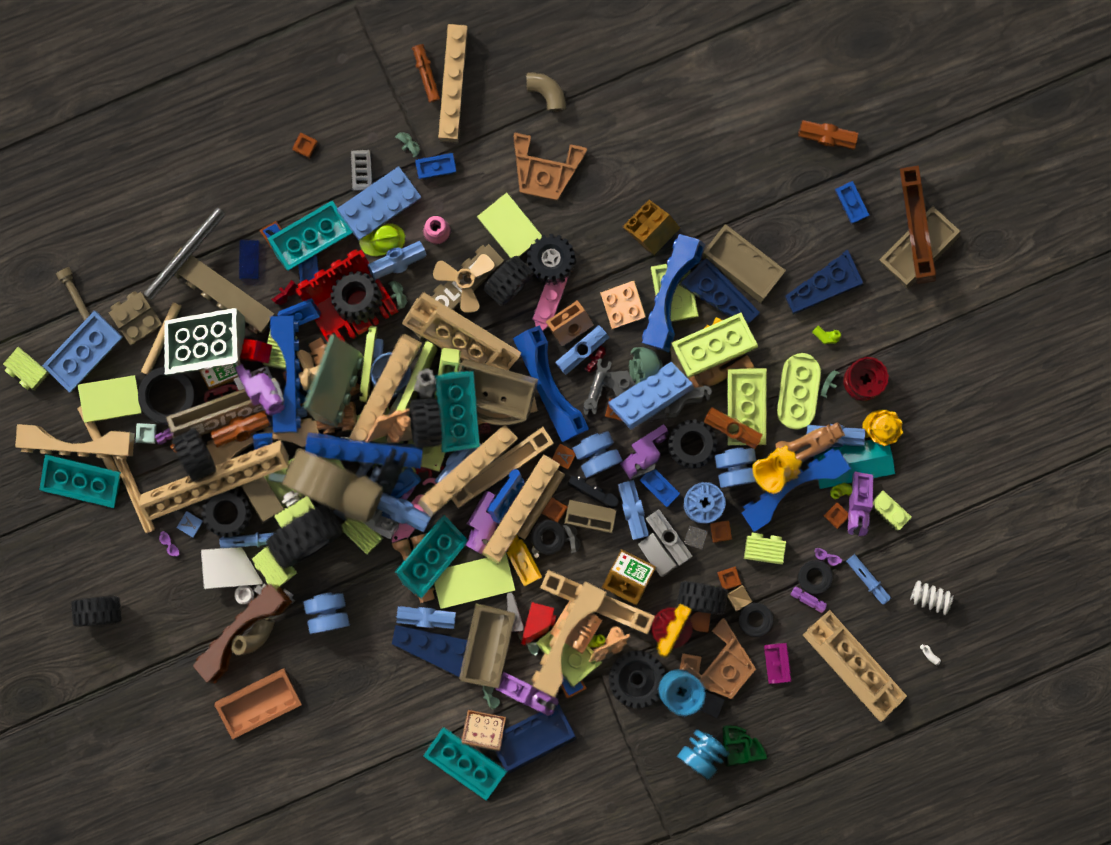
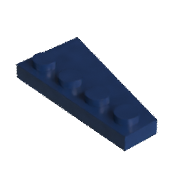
M847 249L841 256L831 261L825 268L815 273L813 277L787 294L785 298L794 315L863 285V281Z
M707 258L679 284L729 317L742 313L747 325L760 313Z
M395 625L392 644L459 677L468 640Z

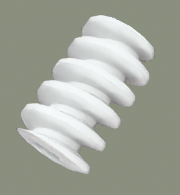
M917 581L910 600L914 599V605L921 601L922 608L929 604V610L936 606L937 613L943 609V615H946L950 609L954 594L950 597V591H946L943 595V589L939 588L936 592L935 586L928 589L927 583L921 587V581Z

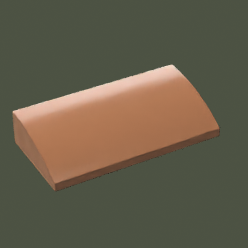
M284 668L215 702V707L232 739L302 705Z

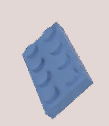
M398 166L338 207L337 212L360 241L421 199V196Z
M93 311L42 366L68 392H72L116 346L123 336L97 311Z
M670 362L659 369L656 375L639 382L608 403L620 419L630 429H633L693 390L694 386Z

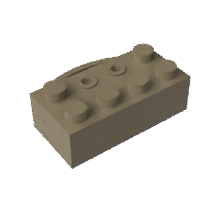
M464 359L461 362L459 372L473 371L476 407L488 412L511 416V418L506 419L493 418L477 412V420L495 425H510L523 422L529 417L539 379ZM486 391L488 396H485L483 392Z

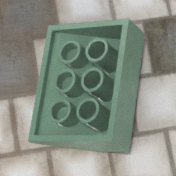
M236 308L164 321L166 376L237 364L239 362L245 337V316Z
M331 335L304 408L316 421L337 427L344 418L343 410L345 405H348L350 402V392L352 387L356 386L358 380L357 373L363 367L364 356L360 351L334 335Z

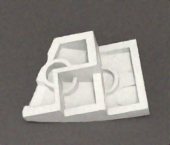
M242 547L201 550L204 589L263 584Z

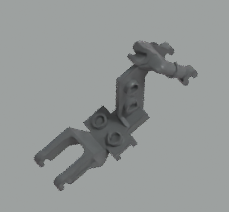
M602 359L598 360V369L593 384L590 386L589 397L584 402L583 412L585 416H588V410H591L592 414L596 415L597 403L601 396L602 387L612 389L617 397L636 385L628 371L607 373L612 363L609 361L608 366L602 368L600 365ZM710 387L694 388L671 403L670 407L668 405L645 421L653 422V420L657 419L668 420V418H676L684 406L702 403L703 396L709 401L711 395Z

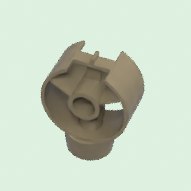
M298 449L294 460L290 462L282 483L291 489L343 512L345 518L363 523H368L371 520L383 494V488L367 476L359 477L301 449Z

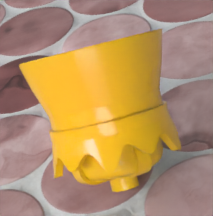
M876 410L870 413L865 418L862 429H865V438L871 437L874 442L884 446L895 443L903 434L902 421L898 418L897 413L887 410Z
M788 446L780 449L778 447L767 459L758 460L753 464V474L757 483L765 491L777 493L788 481L798 478L797 475L801 473L798 468L802 461L797 460L795 453L788 450Z

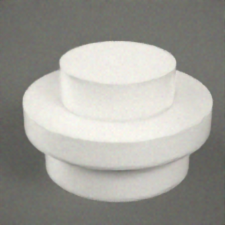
M290 491L285 494L282 503L287 507L295 504V502L300 500L299 492L294 493Z
M240 586L235 591V599L240 604H249L254 598V592L249 586Z

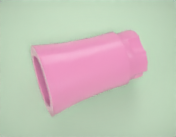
M439 216L430 217L426 221L423 231L425 238L429 242L439 244L447 240L450 235V227L447 221ZM435 225L440 227L437 231H433Z

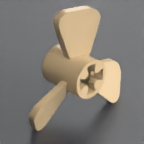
M482 254L470 270L461 269L456 271L446 262L438 261L433 277L439 281L456 282L457 286L462 290L460 309L465 313L476 312L480 306L472 290L475 285V278L493 270L494 262L487 255ZM462 275H467V278H471V282L460 284V280L463 279Z
M299 350L296 354L304 371L298 373L302 387L307 391L311 389L319 365L314 367L313 357L308 352Z

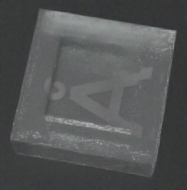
M689 525L684 544L702 550L708 531Z

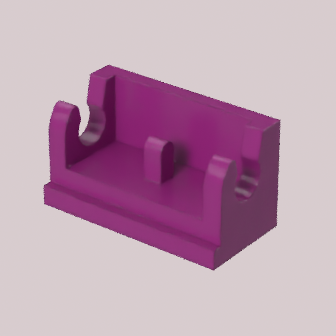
M787 644L764 645L768 684L791 682Z

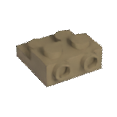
M136 291L126 297L128 300L124 303L117 302L110 307L112 311L108 312L131 346L163 325L143 293H137Z

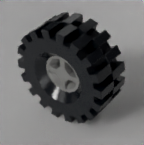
M549 234V237L543 235L541 240L538 238L534 240L535 244H531L530 251L527 252V263L533 271L532 276L537 278L540 283L544 281L545 285H550V282H553V285H558V281L563 283L566 277L569 279L571 272L575 270L576 258L573 247L569 244L566 238L563 240L560 235L554 237V234Z

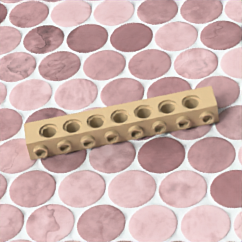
M281 440L215 465L216 472L196 482H193L187 476L143 493L140 496L139 507L146 520L150 521L287 468L289 455Z

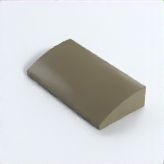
M932 206L926 212L933 262H935L961 236V232ZM909 230L879 260L907 289L916 281Z
M726 224L707 246L701 257L704 260L707 258L723 275L760 303L786 271Z
M481 604L475 605L459 676L461 681L499 688L515 618L514 612Z

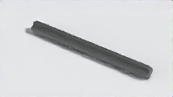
M216 208L148 287L144 292L146 297L153 300L224 218L225 213L221 209Z

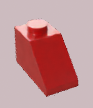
M244 339L239 359L269 364L272 345L257 340Z
M531 603L521 644L526 645L548 633L550 626L554 627L556 615H553L554 608Z

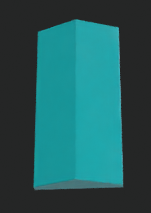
M332 200L270 236L267 240L278 260L289 271L353 232L337 212V207Z
M473 371L450 372L435 376L437 402L439 404L442 425V452L480 447Z
M873 440L864 441V446L844 445L842 447H831L813 456L814 460L818 459V461L826 458L824 456L826 452L832 448L835 451L839 449L851 466L850 470L836 479H818L820 489L836 486L841 483H852L854 472L871 474L873 478L895 474L890 444L884 446Z
M45 455L39 490L114 508L120 487L121 472Z
M442 515L398 568L396 574L404 586L419 598H422L463 549L468 540L445 515Z
M443 727L424 754V757L477 795L487 800L507 771L470 745L461 744L462 739Z

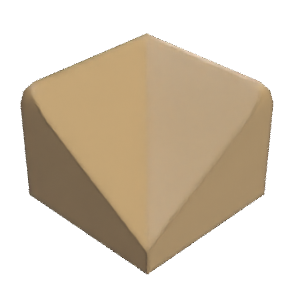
M743 585L727 595L735 611L752 602Z

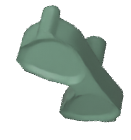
M483 686L482 689L485 694L483 699H487L489 707L495 709L500 701L492 696L494 688Z

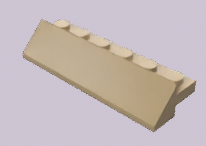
M424 292L419 299H416L402 322L403 325L441 348L460 350V360L462 361L468 359L509 371L521 354L517 349Z
M830 610L803 634L808 642L880 722L907 697Z

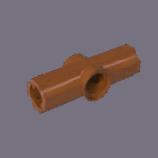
M802 120L798 137L818 141L819 144L826 146L836 145L854 150L858 133L839 129L838 126L823 123L821 125Z
M713 407L708 411L704 423L754 449L758 446L763 436L762 433L741 423L738 419L732 418ZM732 424L739 426L735 432H730L728 428Z
M262 410L245 418L243 416L234 417L228 425L211 431L210 434L216 448L235 440L238 442L246 441L251 437L252 433L269 427L270 423L265 411Z

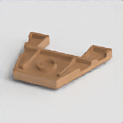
M514 133L520 193L558 201L584 157L587 148L570 145L566 164L527 156L531 136Z
M722 618L712 630L714 634L726 643L722 651L702 675L687 663L680 670H686L695 676L705 689L732 699L756 668L726 620Z

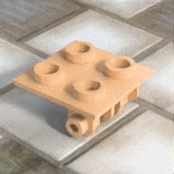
M635 281L601 292L612 329L646 317Z
M409 409L397 410L392 415L379 417L370 430L366 442L388 435L392 443L400 442L410 424V419L407 416Z
M571 601L568 602L552 628L551 635L558 636L560 630L557 628L562 618L566 620L569 614L566 610ZM589 613L572 628L565 643L583 654L602 620L595 614Z
M612 628L606 638V645L594 651L589 663L594 660L600 662L606 658L607 654L613 653L614 655L621 652L627 644L626 642L630 635L624 636L620 628Z

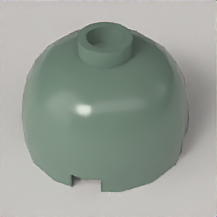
M635 347L632 349L630 355L634 356L633 360H629V372L633 381H636L635 384L656 375L659 369L663 367L662 360H659L658 355L652 349L646 347Z

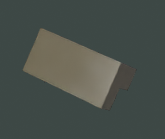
M264 476L240 485L241 490L262 524L284 510Z
M569 500L565 524L612 534L616 509Z

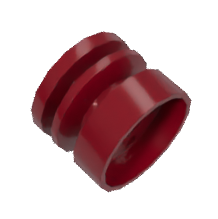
M864 357L858 359L847 369L844 374L843 384L845 390L852 398L867 401L884 391L888 384L889 375L887 368L881 361L872 357ZM864 376L866 377V381H868L866 384H862L863 380H861V378Z
M666 608L655 615L651 624V632L659 644L669 634L667 632V625L671 621H676L675 611L677 608ZM689 616L673 648L680 647L689 640L692 634V622Z

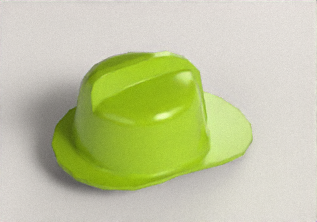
M387 223L362 238L359 244L361 249L370 256L386 255L393 248L403 247L405 235L399 226Z

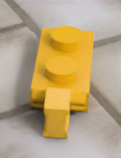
M516 535L506 553L522 584L526 586L542 578V575L527 546Z
M680 604L675 611L677 619L675 622L671 621L667 632H669L667 638H663L658 646L660 656L668 657L685 625L684 623L691 609Z

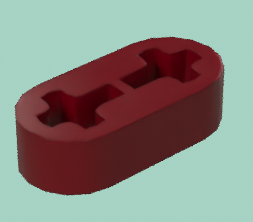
M228 384L211 389L205 393L204 401L205 403L209 402L208 398L211 397L210 394L212 393L215 396L221 395L223 397L224 393L229 392V388L237 392L239 391L238 387L234 384Z

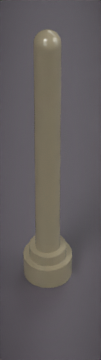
M67 267L57 272L56 276L59 281L65 283L85 321L90 314L72 281L73 273L70 267Z

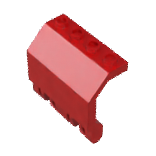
M353 250L347 254L348 258L343 261L339 259L333 262L330 269L318 271L314 274L315 278L310 281L306 279L300 282L298 288L295 289L302 301L312 298L321 312L320 317L314 320L327 342L333 333L345 342L344 337L338 331L343 327L347 328L350 337L356 338L349 325L350 323L347 320H343L333 306L331 293H334L332 287L337 285V279H343L342 275L348 276L349 272L356 274L359 271L372 277L368 269V264L370 263L362 250ZM379 278L374 280L381 291L382 304H385L391 316L399 312ZM358 291L353 293L348 299V304L355 305L360 303L365 298L366 292ZM383 305L379 307L382 316L385 319L389 318ZM376 316L374 319H371L375 326L379 324ZM369 319L367 323L361 321V324H356L354 321L352 324L358 335L366 332L372 326Z

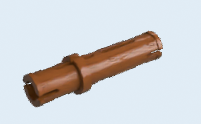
M424 45L412 47L417 62L416 68L420 71L429 102L440 100L441 98L439 97L430 68L431 62L427 59Z

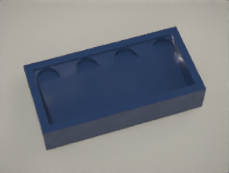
M558 703L552 715L548 716L538 712L505 729L502 734L500 750H496L505 770L510 774L577 738Z

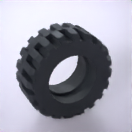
M323 504L305 512L279 528L267 538V546L279 566L288 568L332 543L343 533V527L330 506Z

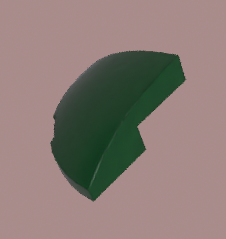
M731 725L723 726V747L729 753L725 757L726 767L767 759L764 748L756 737L752 739L745 734L746 730Z

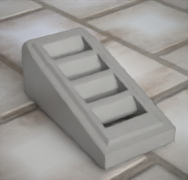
M354 150L351 151L353 191L365 190L372 185L371 151ZM356 157H367V160H356ZM356 165H367V168H356ZM356 173H367V176H356ZM368 180V184H357V181Z
M508 593V611L515 613L512 631H524L514 595Z

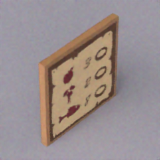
M468 710L461 744L499 751L506 717Z

